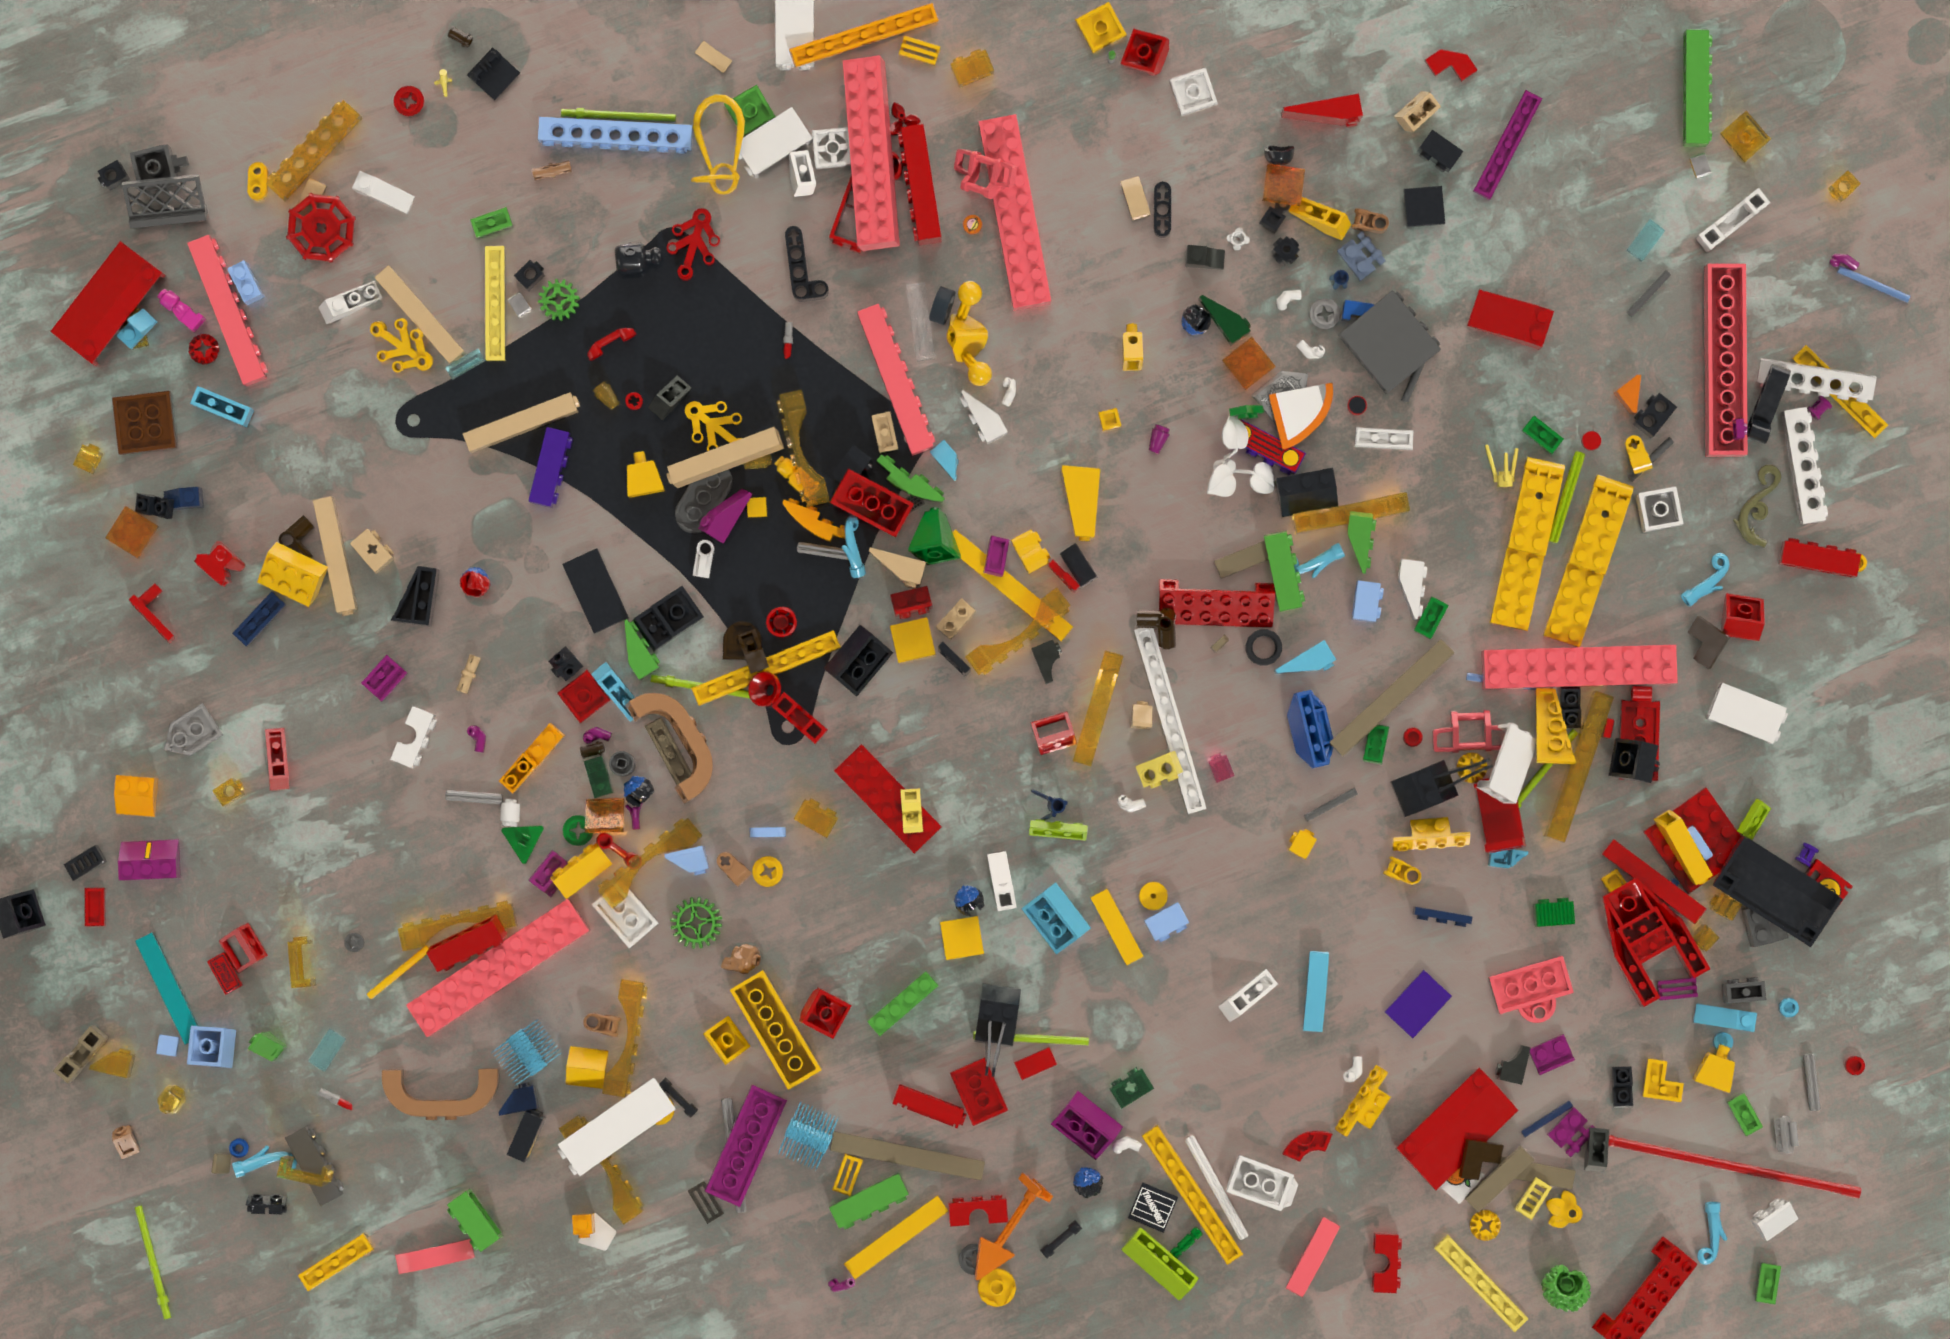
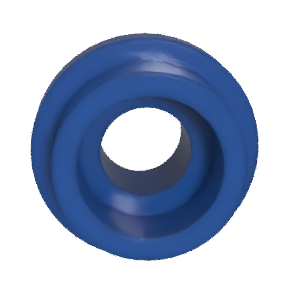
M238 1138L230 1143L229 1151L232 1156L242 1158L248 1153L249 1145L244 1139ZM238 1144L243 1147L241 1152L236 1150Z

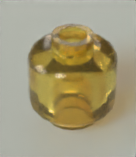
M177 1085L166 1086L157 1098L159 1109L165 1114L178 1113L186 1102L184 1090Z

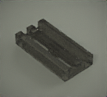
M703 1181L689 1189L688 1193L708 1224L722 1216L724 1212L715 1197L707 1193L718 1211L717 1214L714 1213L700 1189L702 1186L704 1189L707 1186L706 1182ZM695 1190L699 1194L700 1198L702 1199L703 1203L705 1204L706 1208L708 1209L712 1217L709 1218L706 1214L705 1210L703 1209L702 1205L700 1204L699 1200L694 1194Z

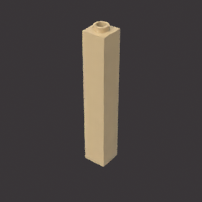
M389 265L374 277L451 366L453 364L458 365L464 360V355L466 354L464 350Z
M567 393L463 433L469 452L474 453L578 413L577 407H580L576 396Z
M775 427L667 466L669 471L667 473L668 481L675 487L680 488L782 450L784 447L779 432Z
M332 496L313 500L328 567L327 570L336 612L342 613V616L354 614L353 611L358 610L335 499Z

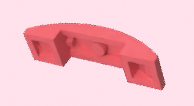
M471 1238L418 1251L397 1254L395 1257L398 1272L403 1274L475 1258L473 1247L469 1242Z

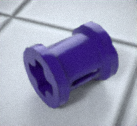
M1804 842V847L1799 856L1795 857V860L1807 867H1811V861L1819 850Z

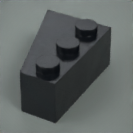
M417 566L391 621L432 626L439 569Z

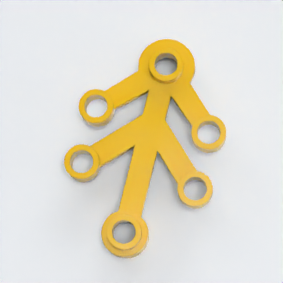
M400 318L394 323L395 328L400 332L401 340L387 331V326L383 321H376L371 324L370 332L373 336H381L398 348L389 351H379L377 359L380 362L403 355L413 358L405 362L401 360L393 362L392 369L394 372H401L411 367H417L419 370L425 371L432 367L433 358L428 352H425L422 339L423 332L420 329H414L410 332V338L415 341L417 351L411 347L406 319ZM399 321L403 322V327L399 326ZM375 326L379 328L378 333L375 331ZM415 331L419 334L418 338L414 336ZM381 353L385 354V359L381 357ZM421 358L425 360V364L421 363ZM397 363L401 366L400 370L396 367Z
M692 401L685 407L686 416L692 420V440L695 443H701L704 439L703 434L700 432V420L706 424L708 437L707 451H709L711 446L718 448L715 432L729 443L742 439L735 438L720 426L725 424L739 425L742 422V416L739 413H733L731 416L709 418L705 414L716 411L718 413L726 412L727 405L723 401L702 406L697 401ZM724 404V410H718V405ZM693 407L698 409L696 414L691 413ZM739 416V422H734L733 417ZM696 434L701 435V439L699 441H696L694 439V436Z

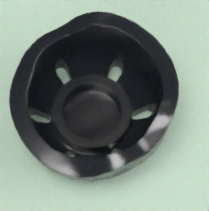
M1267 146L1264 148L1265 158L1270 164L1286 165L1293 159L1294 146Z

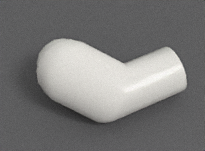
M1304 340L1297 345V348L1308 359H1319L1324 356L1325 348L1321 345L1309 347Z
M1006 377L1002 385L1008 389L1001 403L1010 407L1016 395V381Z

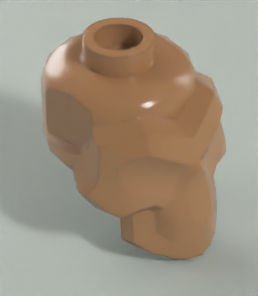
M743 944L740 947L736 946L732 950L731 957L724 958L721 968L748 974L750 970H753L760 964V952L758 948L749 944Z

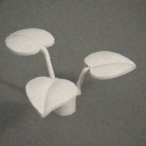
M1228 416L1222 430V441L1228 449H1233V451L1228 455H1224V459L1215 461L1207 494L1221 497L1231 496L1236 488V480L1232 476L1233 473L1251 474L1250 486L1258 493L1269 494L1275 489V475L1269 464L1264 462L1257 463L1254 471L1235 469L1236 464L1230 457L1238 451V448L1244 449L1247 446L1248 431L1239 419Z

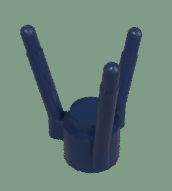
M1031 790L1035 795L1048 801L1047 807L1051 812L1041 818L1044 821L1051 817H1056V814L1063 812L1068 804L1063 798H1052L1037 790Z

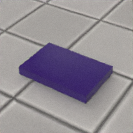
M1423 970L1385 1010V1013L1411 1038H1414L1452 996Z

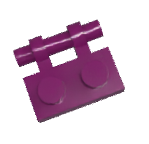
M1573 1107L1547 1135L1560 1148L1567 1143L1570 1148L1565 1153L1571 1158L1575 1153L1578 1154L1581 1151V1147L1588 1141L1589 1128L1586 1130L1583 1127L1588 1120ZM1579 1131L1582 1136L1574 1142L1571 1138Z

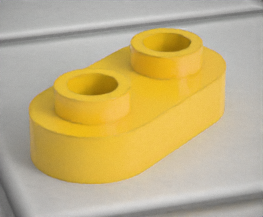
M261 162L251 164L248 169L247 192L255 201L265 199L268 193V168ZM260 168L261 173L256 175L255 170ZM256 187H259L260 192L257 194L254 193V189Z

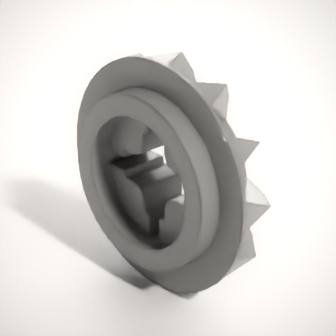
M1320 299L1312 305L1310 319L1313 325L1319 329H1329L1338 323L1340 309L1334 301ZM1323 306L1326 312H1333L1327 316V322L1324 317L1317 316L1322 313Z

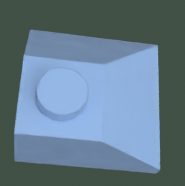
M705 846L664 854L666 859L689 873L694 872L695 875L706 873L705 869H709Z

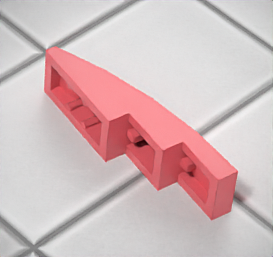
M1324 1217L1321 1219L1314 1235L1301 1255L1285 1287L1286 1289L1300 1297L1304 1296L1340 1228L1339 1225Z

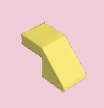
M920 788L901 790L903 832H923Z

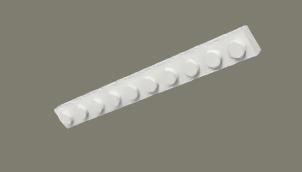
M1154 628L1135 629L1134 633L1169 752H1176L1183 772L1178 774V783L1187 813L1190 814L1207 809Z

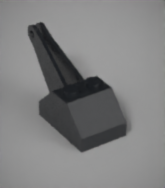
M1488 758L1449 770L1445 761L1442 760L1390 781L1404 817L1459 796L1455 785L1484 770L1492 768L1493 764L1476 770L1454 782L1450 774L1476 767L1491 761V759Z
M983 983L974 1042L985 1043V1076H988L991 1044L997 1045L991 1077L995 1076L1002 1046L1013 1047L1021 989Z

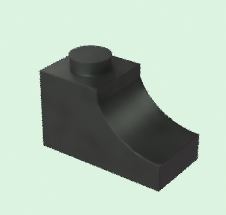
M1188 245L1185 267L1223 270L1225 250L1209 248L1207 246Z
M677 375L655 396L648 408L663 420L689 393L691 387Z
M1053 640L1031 648L1045 684L1053 682L1052 666L1060 658L1059 654L1062 653L1059 643H1054Z
M1521 1045L1518 1053L1513 1058L1507 1061L1501 1060V1064H1497L1495 1075H1498L1497 1079L1522 1085L1531 1047Z
M1589 1128L1584 1170L1604 1172L1607 1168L1609 1129Z

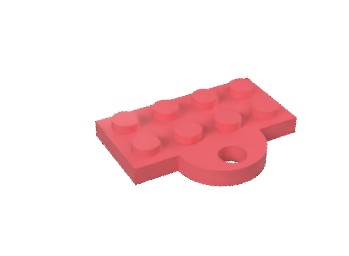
M1563 956L1488 977L1499 1014L1518 1009L1524 1019L1533 1023L1544 1022L1553 1015L1556 1009L1555 998L1574 993ZM1538 1007L1544 1010L1542 1018H1536L1534 1015V1010Z

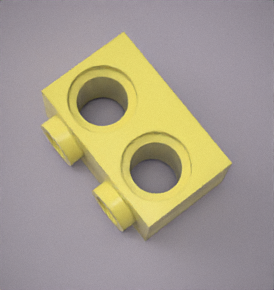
M1175 751L1135 766L1143 787L1150 786L1151 789L1162 785V780L1167 779L1170 782L1178 779V774L1183 772ZM1166 763L1171 765V772L1166 770ZM1149 770L1154 772V779L1149 776Z

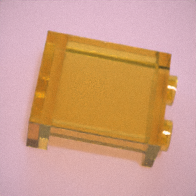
M307 936L293 937V941L288 942L291 988L316 986V978L304 979L302 945L313 943L312 940H307Z
M286 1155L280 1158L276 1177L320 1187L332 1181L334 1171L331 1170L332 1165L324 1166L320 1175L293 1169V1156Z

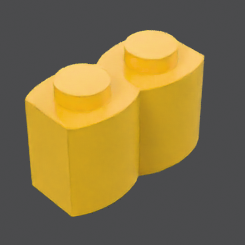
M1032 529L1011 540L1028 574L1049 564L1048 559L1051 558L1046 548H1041L1039 544L1041 538L1037 531L1033 532Z

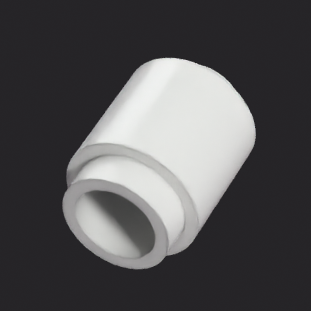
M505 799V803H501L500 821H502V826L517 827V822L520 819V804H517V800Z

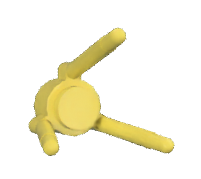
M1485 445L1493 473V482H1497V487H1512L1513 482H1515V469L1519 449L1515 448L1511 473L1508 471V453H1504V471L1499 472V475H1497L1489 445Z

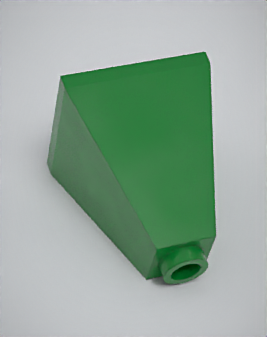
M932 507L929 511L924 512L908 548L911 554L919 560L926 562V565L961 558L946 514L939 507Z

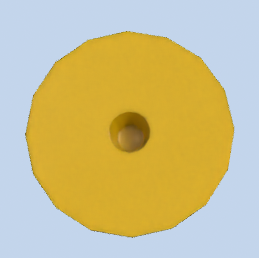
M1149 882L1141 888L1139 898L1145 908L1159 910L1166 904L1168 894L1162 884Z

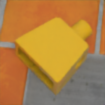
M1134 323L1126 325V332L1122 336L1123 371H1141L1143 366L1142 332H1138L1137 324Z
M644 451L633 453L635 464L627 465L628 497L632 498L664 492L665 488L654 460L646 462Z
M1719 1044L1716 1054L1707 1052L1692 1079L1730 1093L1735 1062L1727 1058L1730 1047Z

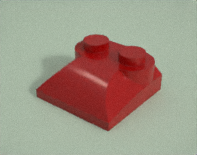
M1133 29L1120 64L1146 72L1150 76L1159 74L1169 52V39Z
M817 988L809 996L801 1011L799 1021L834 1039L852 1005L823 989Z

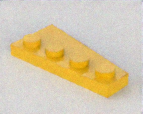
M1536 688V763L1575 764L1576 760L1571 749L1572 746L1566 731L1565 721L1562 717L1556 689Z

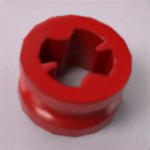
M631 392L626 396V405L631 410H638L643 405V399L640 394ZM632 396H635L636 399H639V402H637V406L629 404V400H632Z

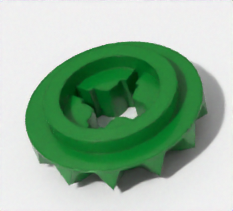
M572 816L563 825V836L571 845H585L593 836V825L584 816ZM579 822L580 828L586 830V832L580 833L577 839L576 833L570 831V829L577 828Z

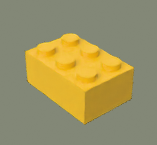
M276 542L267 552L257 582L309 607L318 596L328 567Z

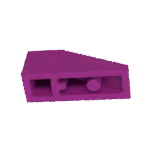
M744 489L739 490L710 510L702 518L698 529L715 540L724 543L751 498L752 493Z

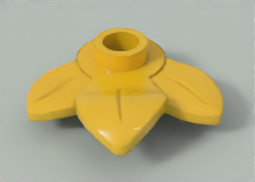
M1563 1190L1561 1199L1552 1198L1546 1201L1548 1210L1553 1214L1548 1222L1549 1225L1564 1228L1569 1223H1577L1582 1219L1583 1211L1577 1205L1576 1197L1573 1193ZM1571 1210H1575V1217L1569 1215Z

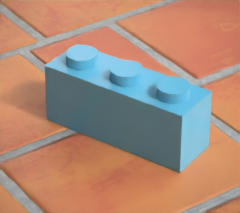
M197 386L190 402L191 405L246 428L254 412L248 406Z

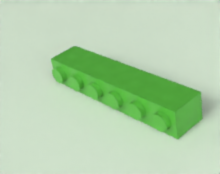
M1686 30L1683 33V146L1706 147L1709 141L1712 140V130H1709V123L1712 122V111H1709V104L1712 103V92H1709V85L1712 84V73H1709V66H1712V54H1709V47H1712V35H1709V30Z

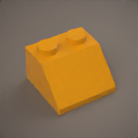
M116 775L114 790L116 814L155 817L158 778Z

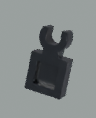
M1278 198L1275 202V209L1271 206L1259 222V224L1273 233H1276L1286 218L1282 213L1287 212L1290 207L1289 203L1286 207L1279 205L1282 198Z

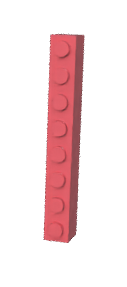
M206 235L188 242V247L242 384L247 387L267 379L266 373H268L266 364L260 361L259 355H261L258 345H254L252 341L254 337L253 331L245 323L247 316L244 309L240 310L238 302H240V298L237 292L232 290L231 285L233 281L230 274H226L224 270L226 263L223 256L219 257L217 249H219L217 240L215 238L212 239L210 235Z
M878 303L857 311L911 455L914 456L932 449L935 442L932 431L928 432L926 425L929 424L926 415H921L919 407H922L918 396L914 397L912 390L915 387L912 379H908L905 372L908 371L905 361H901L898 354H901L898 343L893 342L892 336H894L891 325L887 326L885 319L888 317L884 307L880 308Z

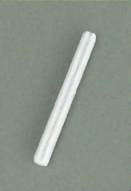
M1193 1135L1186 1138L1187 1146L1240 1240L1246 1238L1248 1233L1196 1138Z

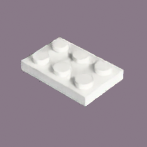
M622 880L592 904L629 949L659 924Z

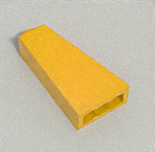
M1062 465L1061 471L1074 535L1079 537V541L1090 542V538L1094 539L1100 469Z
M1670 809L1654 818V822L1690 881L1695 885L1706 883L1709 880L1708 878L1713 875L1682 818Z

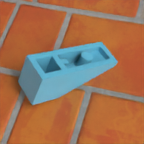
M1325 640L1277 668L1274 672L1282 674L1318 671L1322 668L1326 671L1334 666L1333 661L1336 658Z
M605 662L591 674L631 722L633 718L625 705L634 699L635 696L608 663Z
M1696 1004L1693 1023L1755 1032L1757 1013Z

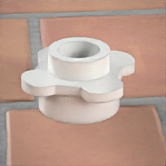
M1236 228L1233 234L1227 236V241L1232 243L1233 249L1236 251L1240 250L1241 246L1248 244L1250 241L1242 228Z

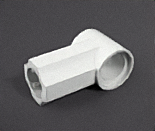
M702 540L698 543L693 576L709 578L713 553L715 551L714 544L711 541ZM704 543H708L711 546V551L708 554L701 552V545Z

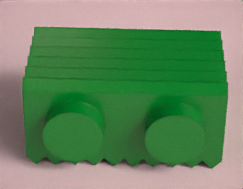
M1557 898V902L1551 903L1549 899H1539L1538 903L1533 904L1535 927L1575 924L1574 901H1569L1568 898Z

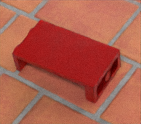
M1478 783L1474 784V788L1477 789L1484 828L1486 853L1526 847L1518 800L1516 804L1502 803L1478 789Z

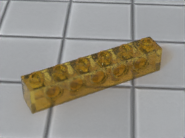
M344 100L341 103L337 102L332 107L331 114L328 117L324 116L319 121L318 128L315 131L311 130L306 135V141L294 148L293 155L281 162V168L276 173L272 172L268 176L266 185L284 202L290 198L363 119ZM336 118H343L342 125H334ZM330 132L329 139H321L322 133ZM317 146L316 153H308L309 147ZM298 160H304L303 167H295V164ZM290 173L291 180L283 182V176Z

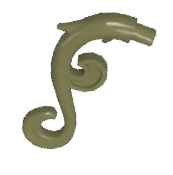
M1764 465L1758 471V479L1762 485H1767L1765 475L1768 473L1774 475L1773 484L1752 496L1742 507L1738 520L1733 519L1742 537L1748 543L1754 546L1759 545L1765 548L1767 541L1759 538V535L1755 534L1754 528H1749L1748 515L1751 509L1755 507L1758 511L1751 513L1755 520L1760 521L1767 517L1768 507L1760 500L1772 492L1781 480V473L1774 465Z

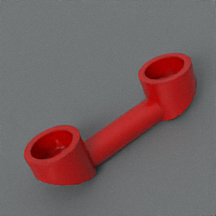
M621 328L598 340L587 353L589 360L592 361L603 354L601 348L619 337L625 342L633 338L636 332L632 328Z
M602 832L597 836V845L602 849L609 848L618 854L630 869L635 870L641 866L642 860L640 856L634 852H627L615 844L608 833Z

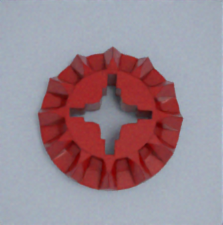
M404 86L395 93L394 106L400 114L414 116L420 113L423 108L424 96L418 88ZM411 95L415 103L410 104L407 109V103L401 99H408Z
M200 334L193 337L189 343L188 352L195 362L209 364L217 358L219 344L213 336ZM202 341L205 346L212 347L206 350L205 357L202 351L197 350L201 348Z

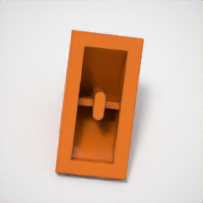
M1638 374L1614 392L1618 400L1629 414L1632 415L1637 413L1641 382V375Z

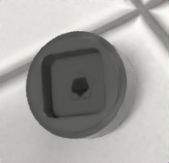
M351 933L346 936L344 945L348 951L358 952L364 946V938L358 933Z

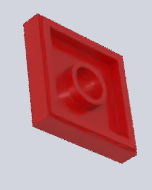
M588 670L557 692L579 723L585 721L611 700Z

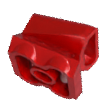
M220 541L215 542L210 554H197L194 560L201 569L224 587L232 582L229 570L240 572L246 566L238 556Z

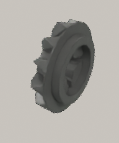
M979 1244L967 1245L959 1255L961 1268L971 1275H975L976 1264L973 1268L972 1261L966 1258L972 1257L974 1251H976V1254L978 1253Z

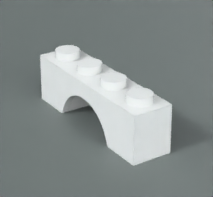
M1758 188L1695 239L1708 253L1769 205L1770 201Z

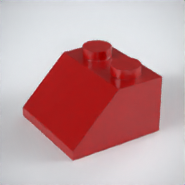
M1726 593L1721 631L1730 637L1760 641L1765 625L1764 599Z

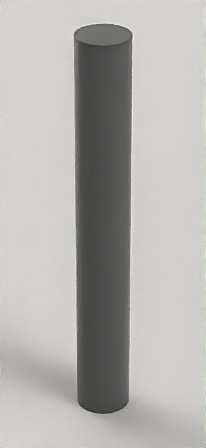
M1667 270L1658 277L1627 311L1628 315L1633 317L1671 276Z
M1424 364L1412 373L1401 401L1409 402Z
M1670 437L1649 455L1651 463L1674 443ZM1632 472L1627 477L1633 482L1643 472L1635 475Z
M1353 788L1310 811L1304 817L1308 822L1358 795V793Z

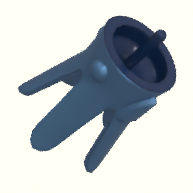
M1337 270L1334 275L1330 276L1329 280H1334L1335 282L1333 289L1336 290L1340 285L1344 289L1347 288L1349 275L1346 271Z

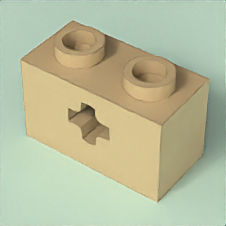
M1421 91L1394 117L1405 131L1414 132L1441 106L1431 92Z
M366 529L350 544L370 568L378 574L394 560L392 556L394 552L387 544L385 546L382 545L379 541L381 537L375 530L371 532L369 529ZM371 546L377 547L376 554L370 553L372 551Z
M961 598L936 628L951 641L974 615L976 610Z

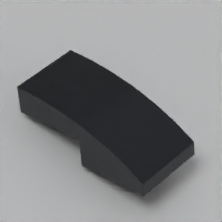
M137 493L135 512L165 519L173 518V499Z
M1076 543L1060 553L1082 588L1098 578Z
M1561 687L1560 706L1566 728H1581L1580 687Z
M1632 1066L1612 1067L1613 1108H1633Z

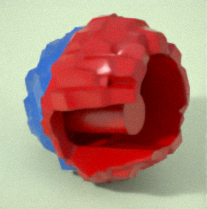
M479 567L469 568L460 578V587L467 596L481 597L489 590L491 585L487 573Z

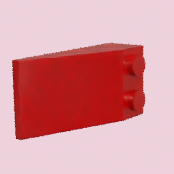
M1359 93L1283 107L1281 112V118L1339 126L1346 125L1347 128L1357 126V123L1363 117Z
M1479 289L1467 326L1540 350L1543 347L1554 311Z
M850 469L846 471L830 501L831 504L895 538L914 505L908 499Z

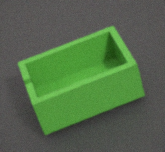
M468 1189L447 1204L449 1207L447 1209L448 1213L453 1219L456 1218L459 1221L458 1227L464 1235H469L471 1238L469 1242L475 1250L479 1249L482 1252L504 1236L471 1189Z

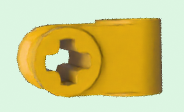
M1636 435L1628 437L1625 445L1634 475L1652 469L1651 460L1641 438ZM1632 443H1635V445H1637L1636 449L1632 447Z
M1390 856L1389 859L1391 861L1387 870L1383 872L1384 875L1409 885L1417 884L1421 880V872L1417 868ZM1409 871L1417 873L1416 881L1411 882L1408 880L1407 873Z

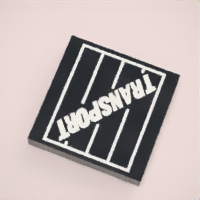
M1142 1182L1128 1218L1164 1233L1178 1196Z

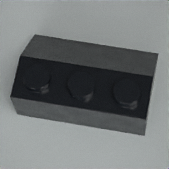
M1333 468L1275 479L1282 518L1338 507L1337 486Z
M859 625L823 669L857 697L893 652L862 625Z

